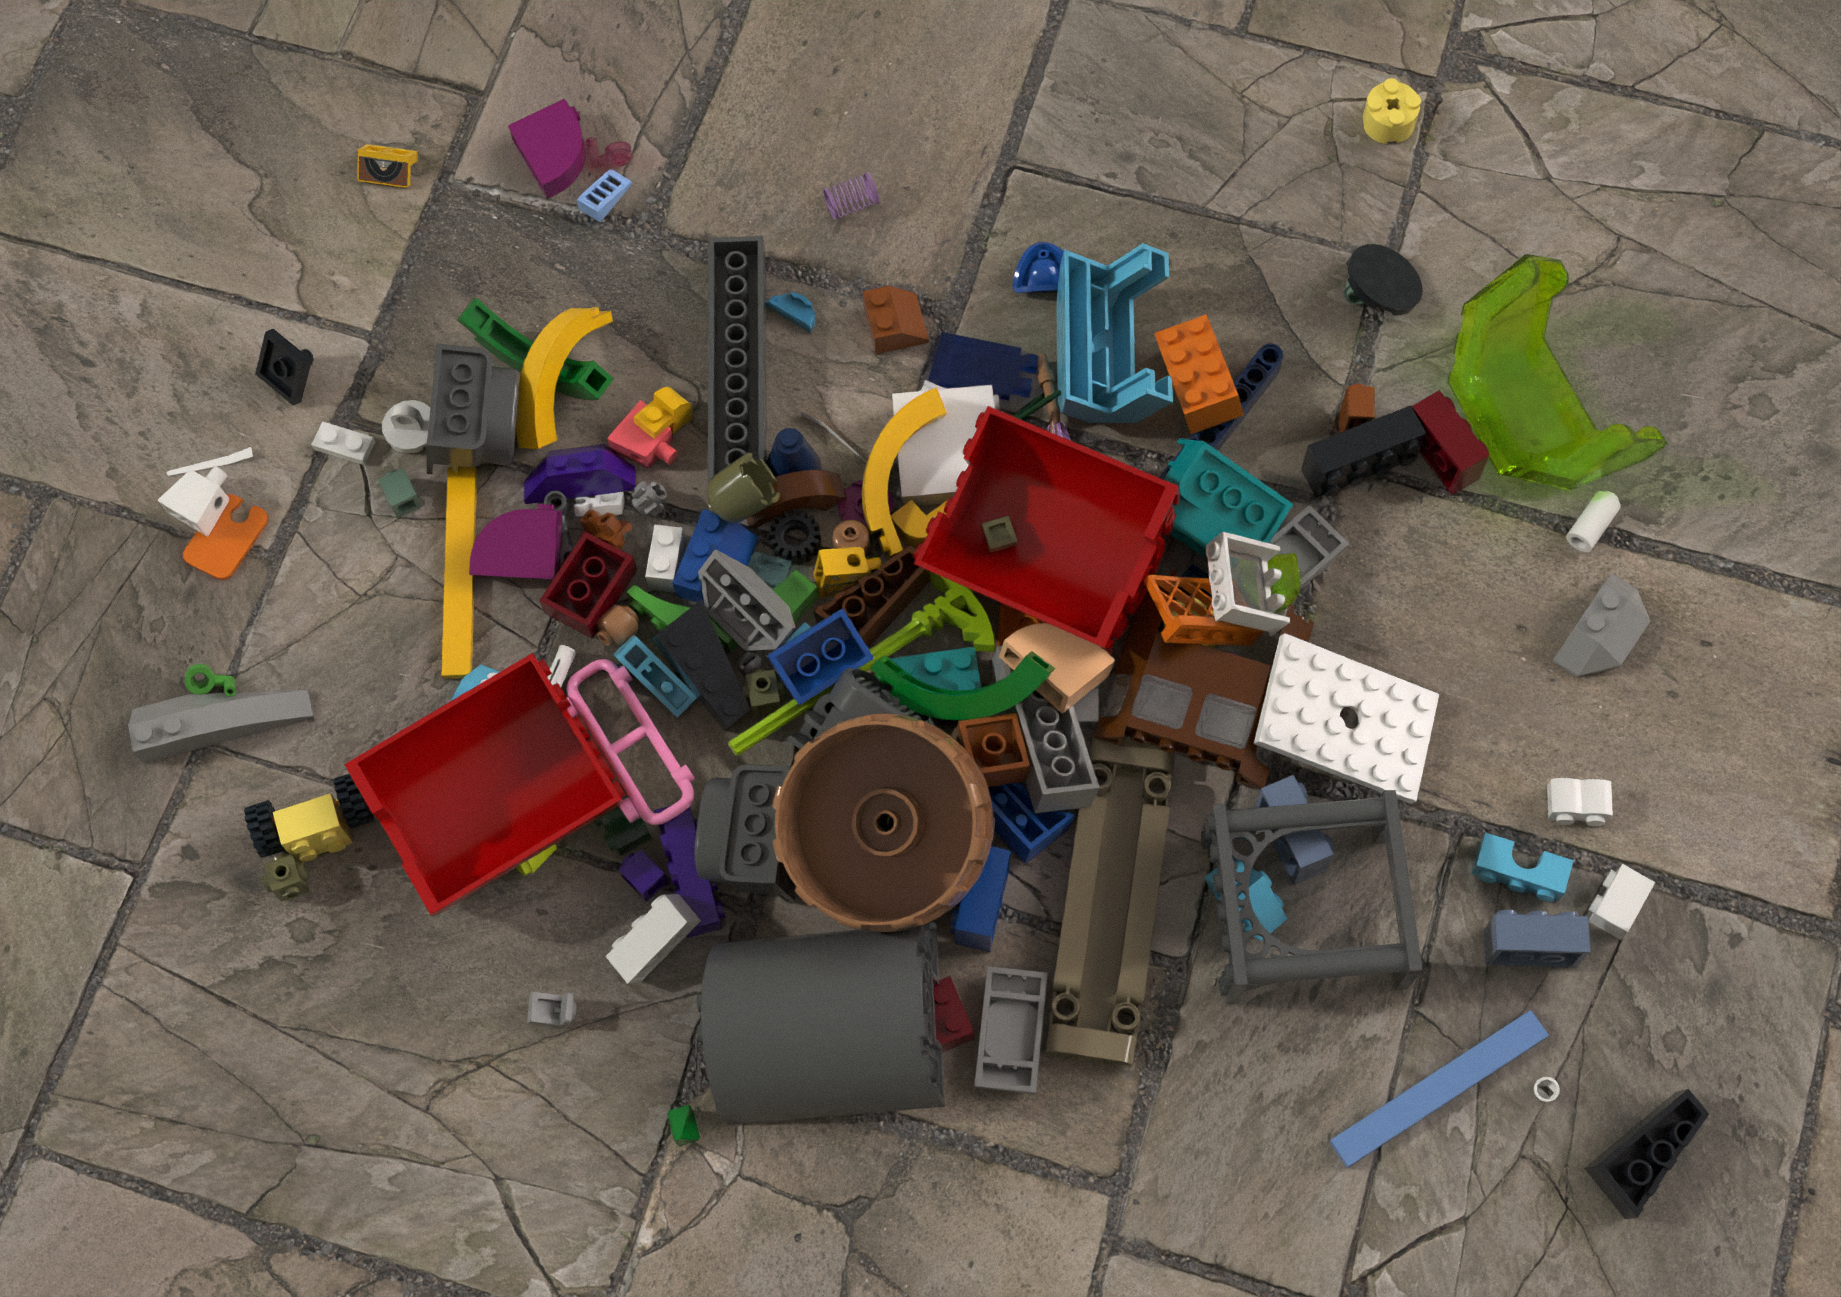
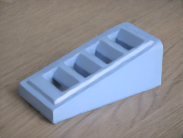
M609 169L577 199L579 210L601 222L630 188L632 181ZM614 179L621 184L619 186H616L610 181ZM607 186V187L611 188V189L614 190V191L609 192L608 190H606V189H604V188ZM602 193L607 197L604 199L599 194ZM596 200L600 203L597 205L593 201Z

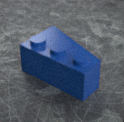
M1019 783L988 787L993 817L995 818L994 831L1025 864L1069 830L1074 815L1067 811L1063 813L1060 810L1035 813L1029 792Z

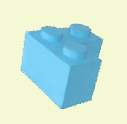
M1234 860L1238 866L1236 871L1243 872L1244 864ZM1216 867L1204 879L1215 898L1221 902L1220 892H1215L1213 875L1218 874ZM1252 868L1249 878L1250 902L1259 922L1269 933H1272L1288 919L1282 909L1284 903L1270 888L1272 882L1267 874L1261 870L1257 872ZM1239 892L1237 898L1243 900L1245 899V894ZM1245 919L1241 922L1242 924L1245 923V932L1252 929L1249 920ZM1259 935L1253 936V937H1255L1256 939H1258L1259 941H1262V940H1263V937H1262V936H1259Z

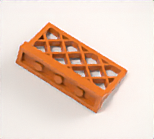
M1147 575L1143 580L1166 625V628L1161 632L1165 643L1252 646L1265 632L1229 622H1215L1214 614L1211 613V610L1214 611L1212 596L1210 598L1199 589L1203 588L1212 595L1211 584L1208 578ZM1232 580L1235 604L1247 607L1234 580ZM1158 586L1169 592V594L1167 595L1162 592ZM1177 587H1182L1184 590L1190 593V597ZM1173 596L1184 603L1185 608L1173 600ZM1194 598H1197L1199 601L1205 604L1207 608H1204L1202 605L1196 602ZM1170 609H1172L1178 615L1176 617H1173ZM1192 609L1200 616H1195L1189 610Z

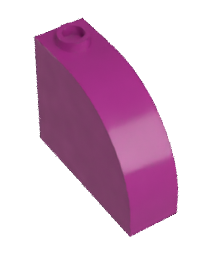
M565 98L508 125L512 141L547 199L568 188L579 176L585 162L586 148L579 125L581 118L574 106L570 107Z
M537 504V509L513 510L493 519L483 528L473 545L470 556L469 575L554 579L560 570L562 510H554V504Z

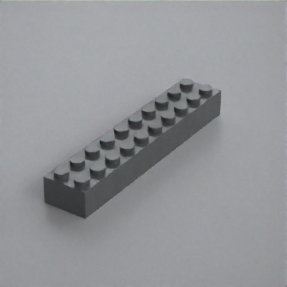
M763 236L709 238L708 484L714 475L747 453H752V458L755 461L762 459L767 465L766 252Z

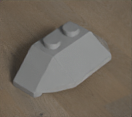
M714 550L698 571L699 579L702 581V593L706 612L745 651L776 650L782 646L796 628L790 607L746 565L718 550Z
M1611 574L1552 662L1577 678L1586 676V674L1619 668L1650 623L1637 588Z

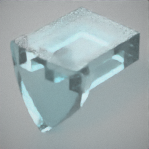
M754 552L750 557L749 568L771 588L776 587L790 574L792 562L789 560L769 556L762 552Z

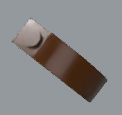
M806 470L775 477L776 482L772 485L775 492L780 493L779 501L749 517L747 523L749 527L757 529L777 515L792 509L815 508L823 511L829 510L846 499L840 475L824 470Z

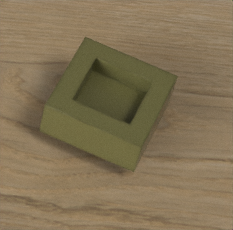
M1009 516L981 523V530L989 553L1017 545L1018 541Z

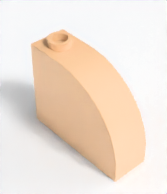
M1048 623L1034 624L1016 631L1004 640L999 654V658L1013 670L1031 651L1056 668L1036 691L1062 714L1109 676L1115 662L1110 654L1100 646Z

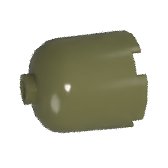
M752 453L743 455L714 475L709 481L707 487L709 509L714 515H718L726 522L739 523L779 501L780 493L775 492L772 485L776 482L773 473L762 459L755 461L752 458Z

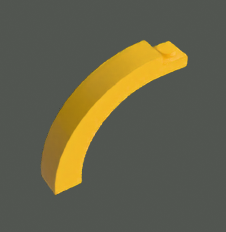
M598 307L570 308L551 320L535 339L520 374L516 418V435L519 448L540 449L558 440L554 422V397L560 370L569 352L581 338L591 331L613 322L611 311H599Z
M937 387L922 393L908 402L889 420L878 436L866 463L862 485L864 519L869 535L880 531L881 536L878 537L880 547L884 553L888 551L889 557H893L903 551L888 505L890 471L899 450L905 442L917 431L930 423L944 418L947 414Z

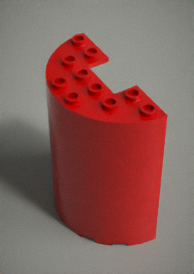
M987 406L985 413L981 412L976 420L975 428L977 430L973 438H969L964 446L963 454L965 456L963 459L968 463L966 471H962L958 476L956 493L954 497H949L945 504L944 512L946 514L938 511L936 518L932 517L926 528L928 535L924 543H920L914 553V564L1102 648L1109 649L1114 643V640L1111 639L1113 637L1119 639L1129 623V620L1126 619L1128 614H1136L1148 591L1143 580L1147 575H1155L1166 549L1164 547V535L1171 533L1176 518L1175 508L1172 506L1173 504L1177 506L1179 503V486ZM1009 516L1018 541L1017 545L989 553L981 530V523Z
M533 653L344 764L370 811L380 821L403 861L401 865L432 917L439 915L624 803L621 798L626 796L619 782L616 780L611 783L615 779L614 774L592 739L587 741L591 737L578 715L573 718L571 717L567 709L572 705L558 682L554 685L551 684L548 676L552 672L544 659L537 661Z

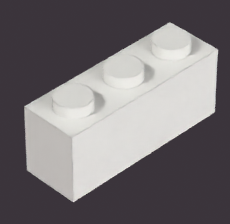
M662 894L657 897L651 904L652 909L646 915L638 917L631 925L632 930L627 935L619 937L612 944L613 949L605 956L627 984L642 982L701 921L679 894Z

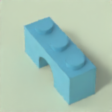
M1485 832L1480 840L1471 874L1477 875L1478 879L1483 882L1505 884L1508 889L1515 892L1523 893L1527 891L1536 894L1538 899L1546 902L1559 901L1566 891L1574 860L1544 851L1539 857L1535 868L1525 869L1518 866L1513 860L1512 850L1514 841Z

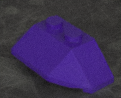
M605 444L552 450L545 455L525 479L524 502L525 504L544 502L545 496L551 491L562 492L566 499L632 491L636 487L635 467Z

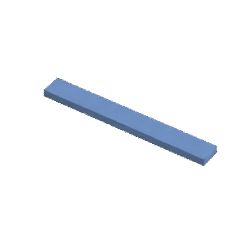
M1530 1010L1331 1139L1329 1143L1346 1168H1348L1546 1039L1549 1034Z

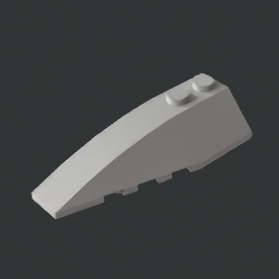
M308 690L236 692L232 697L226 696L225 693L188 694L132 709L128 727L133 753L143 763L312 719L314 714Z

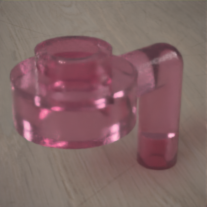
M590 137L586 139L590 164L593 168H599L608 163L621 167L628 164L633 157L631 145L627 142L611 143L605 148V153L599 155L596 138Z

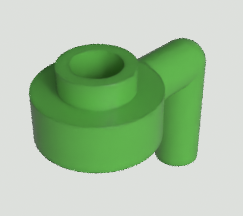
M194 664L185 672V686L191 693L201 695L208 693L213 686L224 687L226 696L232 697L236 694L234 677L214 675L212 669L205 664ZM198 673H201L205 676V678L203 680L198 681L194 678V676Z

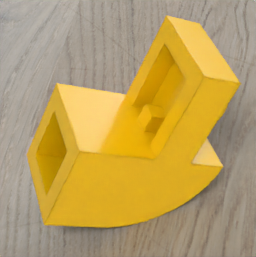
M663 387L654 393L653 401L634 416V423L653 439L668 427L671 429L672 434H674L692 419L693 407L671 387Z
M913 500L909 501L891 515L898 537L905 544L911 545L913 548H917L920 543L923 544L928 535L926 528L932 517L936 518L938 511L946 514L944 507L947 501L928 515H925Z

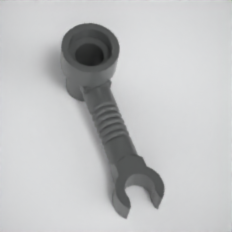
M551 491L545 496L544 504H554V510H562V552L560 554V561L563 565L565 558L573 550L566 519L568 501L562 492Z

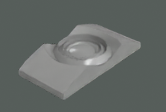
M1310 505L1279 530L1269 542V544L1280 546L1281 551L1267 561L1268 570L1275 568L1282 572L1280 580L1270 587L1271 596L1274 593L1284 595L1285 602L1283 605H1285L1309 581L1324 572L1350 544ZM1243 561L1231 571L1232 580H1234L1237 588L1259 608L1254 565L1251 562Z
M987 966L974 1088L1036 1094L1047 972Z

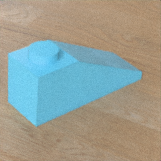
M634 634L613 654L677 718L697 698Z

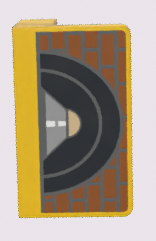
M366 144L358 149L357 179L361 182L408 188L410 186L411 166L417 162L418 151Z

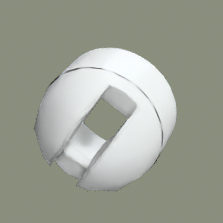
M1542 1077L1536 1081L1534 1094L1539 1100L1551 1102L1559 1095V1085L1553 1078ZM1541 1083L1554 1093L1551 1097L1538 1087Z

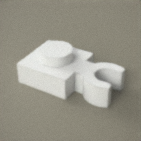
M624 492L595 495V498L578 497L575 499L574 512L575 516L578 517L584 516L589 510L596 511L599 516L606 513H614L615 516L621 515L625 505Z

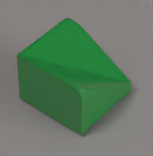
M691 1105L668 1111L667 1115L673 1139L677 1145H685L700 1139Z

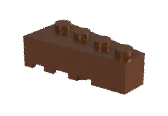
M910 545L880 565V569L868 576L866 574L860 578L858 583L844 592L842 590L833 596L834 599L826 605L822 606L821 604L815 608L813 612L816 623L821 622L843 608L867 648H869L931 581V572L914 564L916 549Z

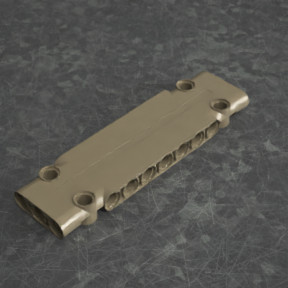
M1092 736L1089 757L1095 775L1102 777L1106 782L1103 785H1099V790L1092 806L1079 808L1052 990L1054 994L1045 1053L1058 1058L1130 1068L1134 1064L1141 1005H1143L1170 808L1168 802L1175 753L1164 752L1157 745L1150 743L1138 744L1127 738H1124L1122 746L1093 738L1094 736ZM1153 785H1159L1164 789V792L1154 794L1149 788ZM1061 1004H1068L1072 1007L1073 1013L1063 1016L1058 1013L1057 1007ZM1122 1013H1127L1133 1017L1134 1022L1130 1025H1123L1118 1021L1117 1017Z

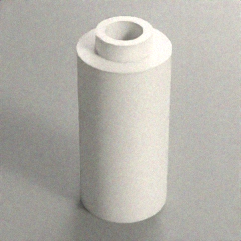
M1610 491L1596 492L1566 535L1569 544L1579 551L1590 552L1620 510L1621 504L1618 497Z

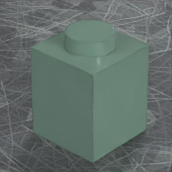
M404 468L390 471L383 478L378 479L397 518L422 507Z

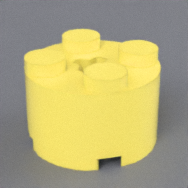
M1393 78L1387 79L1385 82L1375 86L1367 97L1363 113L1364 130L1367 135L1383 144L1393 141L1400 143L1408 139L1414 131L1420 111V96L1411 87Z

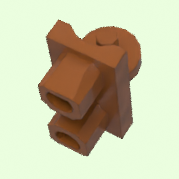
M589 510L579 520L585 529L584 532L620 550L625 544L623 534L631 531L633 528L629 521L618 520L614 513H606L600 517L596 511Z

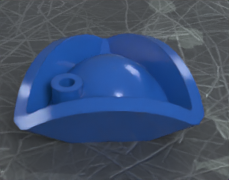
M1038 242L1031 245L1018 262L1013 278V290L1016 293L1028 294L1057 293L1063 251L1056 245L1048 242Z

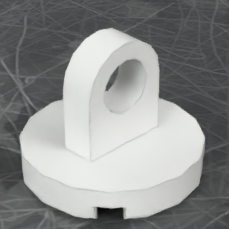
M416 400L402 401L394 405L385 414L382 421V432L388 444L396 451L406 454L418 453L424 450L423 448L427 446L430 407Z

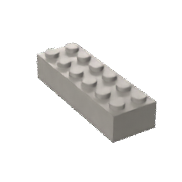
M1003 645L997 646L990 665L995 683L1014 671L999 658ZM1035 690L1018 704L1004 711L1005 714L1017 713L1030 764L1025 782L1034 812L1042 813L1091 807L1099 790V785L1074 707L1071 706L1062 714Z

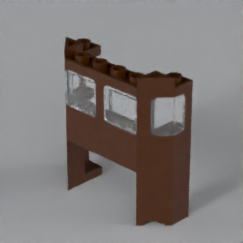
M1171 570L1169 576H1176L1177 570ZM1158 586L1162 592L1167 595L1169 594V592ZM1147 591L1136 614L1133 615L1093 738L1122 746L1123 740L1127 736L1130 737L1131 741L1138 744L1150 743L1157 745L1160 750L1167 753H1175L1176 751L1186 754L1193 761L1203 762L1205 760L1215 763L1218 768L1226 771L1238 770L1236 782L1241 783L1245 787L1252 789L1265 787L1275 752L1254 744L1275 653L1271 665L1201 644L1165 643L1161 632H1159L1163 619L1149 591ZM1289 604L1286 617L1290 618V623L1282 628L1280 636L1285 633L1309 642L1314 622L1309 619V622L1306 623V619L1302 616H1297L1293 612L1295 607Z

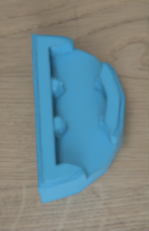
M790 292V294L780 296L774 295L766 302L767 308L807 332H812L815 326V312L812 303L805 296Z

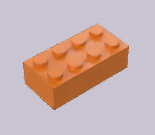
M1207 314L1154 333L1168 375L1172 377V386L1190 434L1244 416L1239 395Z

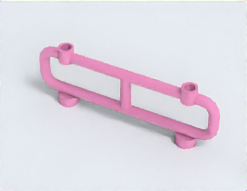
M607 659L591 662L574 673L567 682V699L572 705L567 710L572 718L576 715L581 717L628 795L626 799L622 800L624 803L619 805L628 821L632 823L641 817L646 823L651 825H662L669 822L688 809L693 802L694 790L690 782L694 781L695 778L686 764L682 767L678 764L628 684L633 679L623 665L618 668L613 661ZM601 670L609 673L641 725L612 744L608 741L578 691V686L582 681ZM648 736L682 791L681 799L660 813H653L617 756V754Z

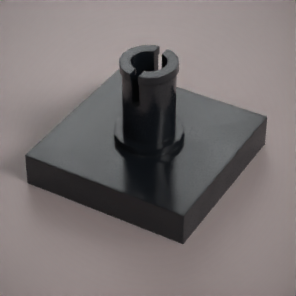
M271 329L264 334L255 375L294 406L302 401L310 366L313 364L314 358L308 349L300 351L275 329Z

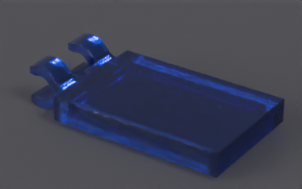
M942 332L928 380L931 383L948 389L992 385L993 395L998 394L999 399L1008 401L1011 394L1030 398L1032 379H1018L1020 370L1036 374L1039 356L1035 354L1021 355L1022 348Z

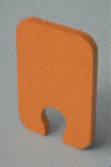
M226 494L229 497V502L208 537L197 531L183 552V558L188 565L218 580H227L235 573L268 522V515L265 510L256 505L252 506L249 516L244 522H233L231 519L232 513L243 503L242 498L233 494Z

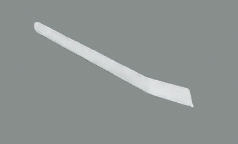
M801 411V416L826 428L831 434H833L852 452H854L865 463H867V461L861 455H859L852 447H850L825 423Z
M252 448L244 449L229 456L167 471V475L171 476L192 470L197 471L235 463L253 457Z

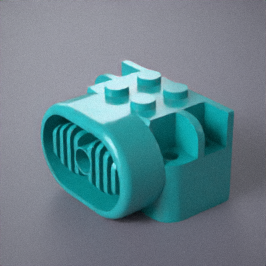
M1179 438L1177 444L1183 447L1175 461H1169L1167 464L1170 470L1164 479L1180 488L1179 503L1177 506L1174 504L1172 506L1175 508L1176 518L1170 534L1205 558H1207L1206 545L1222 532L1269 543L1292 508L1293 503L1206 442ZM1229 557L1231 569L1237 566L1240 561L1239 559Z

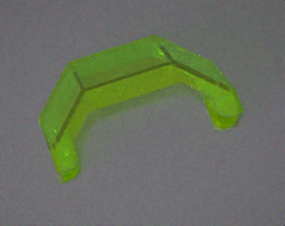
M1525 254L1463 304L1461 316L1464 317L1461 332L1457 333L1453 354L1456 355L1453 372L1449 371L1447 383L1478 439L1487 446L1490 455L1489 459L1498 475L1571 491L1646 461L1666 447L1668 443L1662 432L1653 426L1642 427L1637 432H1634L1626 424H1612L1603 431L1595 427L1545 339L1552 299L1567 287L1569 282L1568 271L1560 259Z

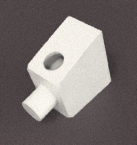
M216 466L211 469L206 477L193 470L188 471L157 501L168 514L208 537L229 502V497L220 487L228 475Z

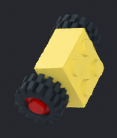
M350 774L334 778V788L337 793L336 800L329 793L275 811L274 806L272 807V803L269 800L244 808L245 821L248 824L247 829L250 832V838L253 840L254 848L257 850L260 858L286 850L290 855L293 854L298 861L308 862L317 858L319 854L338 852L345 849L346 845L352 844L353 840L349 828L352 829L373 822L374 815Z

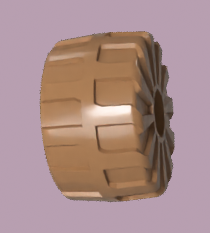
M872 714L838 723L814 740L808 741L795 754V762L789 770L783 785L776 788L772 808L776 810V839L772 843L777 861L783 862L787 873L797 886L795 889L796 894L808 906L815 907L830 918L838 921L839 924L854 929L873 932L902 931L924 925L944 915L967 895L979 879L987 861L992 840L994 839L995 818L993 817L988 784L979 766L969 753L946 732L927 722L908 716ZM884 814H889L894 819V826L890 831H885L880 826V819Z

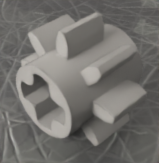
M643 480L634 488L635 492L631 494L634 497L632 503L640 514L648 515L652 512L656 516L664 509L663 505L667 503V500H665L667 495L665 489L659 483L651 481L647 485Z

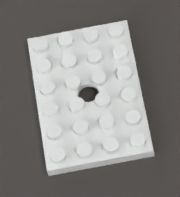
M1284 633L1279 636L1254 744L1381 793L1385 790H1396L1397 799L1412 804L1417 801L1439 694ZM1344 707H1349L1357 713L1358 725L1356 728L1350 729L1345 727V722L1340 717V712Z

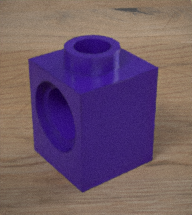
M641 849L636 854L631 853L621 863L622 867L619 869L622 878L646 902L668 883L665 873Z

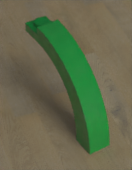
M477 298L472 299L457 321L476 336L474 340L512 368L518 369L521 373L524 361L534 342L513 329ZM566 358L560 370L555 391L578 399L599 400L614 378L594 360L577 361Z
M1031 651L1024 657L1016 669L1005 678L994 684L972 690H949L927 684L906 672L885 655L877 659L870 670L876 673L875 677L881 683L887 686L891 684L894 687L889 694L895 698L898 697L900 705H905L908 709L929 717L946 720H970L991 716L1018 704L1044 683L1056 668Z

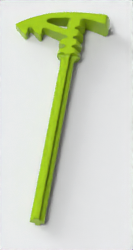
M931 572L930 578L934 588L945 593L946 598L939 596L934 599L935 605L928 603L923 607L924 612L918 610L913 613L912 621L869 649L874 659L858 669L868 671L876 660L882 656L889 657L921 635H925L927 638L933 635L932 629L939 631L943 628V622L962 629L964 641L973 642L975 651L994 652L996 649L992 626L983 606L967 587ZM962 609H967L973 616H971V615H969V614H967V613H965V612H963V611H961V610H962ZM836 683L801 705H798L795 699H793L729 741L728 745L734 755L739 756L815 706L821 696L832 691Z

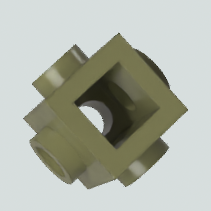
M759 668L750 674H746L747 684L742 685V690L747 702L751 703L753 716L770 714L781 708L780 696L785 695L784 686L780 678L776 679L774 669Z
M293 854L276 856L270 863L264 864L267 874L263 876L264 885L268 893L273 892L280 901L296 898L300 894L309 891L306 881L309 878V873L303 861L299 862Z

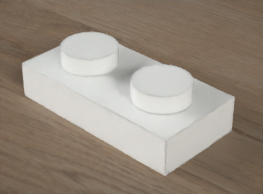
M322 421L311 445L316 451L365 465L375 440L372 436Z

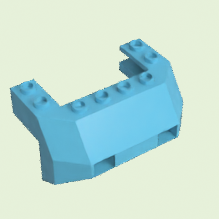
M1142 243L1107 266L1064 249L1060 264L1056 303L1057 390L1061 391L1057 401L1062 414L1088 423H1137L1173 403L1171 376H1166L1155 383L1154 370L1145 368L1135 374L1133 300L1169 278V253Z

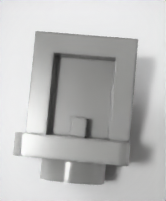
M540 992L530 993L527 1024L555 1028L567 1026L571 1023V1020H574L577 1006L576 1002H573L574 994L568 992L564 995Z

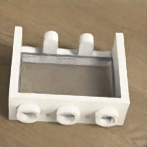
M1226 532L1220 533L1206 545L1215 622L1224 621L1267 631L1270 637L1290 623L1289 617L1274 614L1277 609L1283 606L1285 602L1284 595L1274 593L1271 596L1270 587L1280 580L1282 572L1275 568L1268 570L1267 561L1281 551L1280 546Z

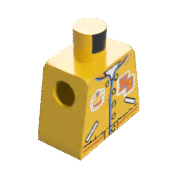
M862 547L819 550L813 572L819 599L835 596L842 590L845 592L856 585L858 580L866 574L869 576L880 569V565H882L880 557L866 559Z

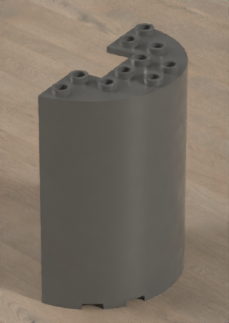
M929 922L915 928L895 932H873L857 929L715 944L706 961L702 993L697 995V1008L701 1012V1024L697 1027V1037L699 1043H703L706 1072L717 1116L722 1117L728 1125L945 1107L942 1044L936 1039L934 985H939L937 925Z

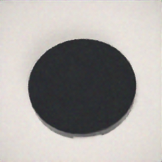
M1366 244L1358 247L1347 260L1346 264L1349 274L1347 280L1354 293L1372 309L1375 310L1378 307L1392 312L1394 316L1404 315L1412 311L1421 300L1423 292L1421 279L1411 263L1398 252L1382 245Z

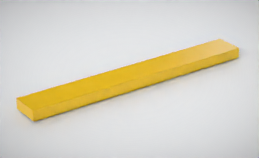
M448 467L441 672L443 679L464 678L472 671L475 575H469L470 556L476 539V467H459L458 472H452V467Z

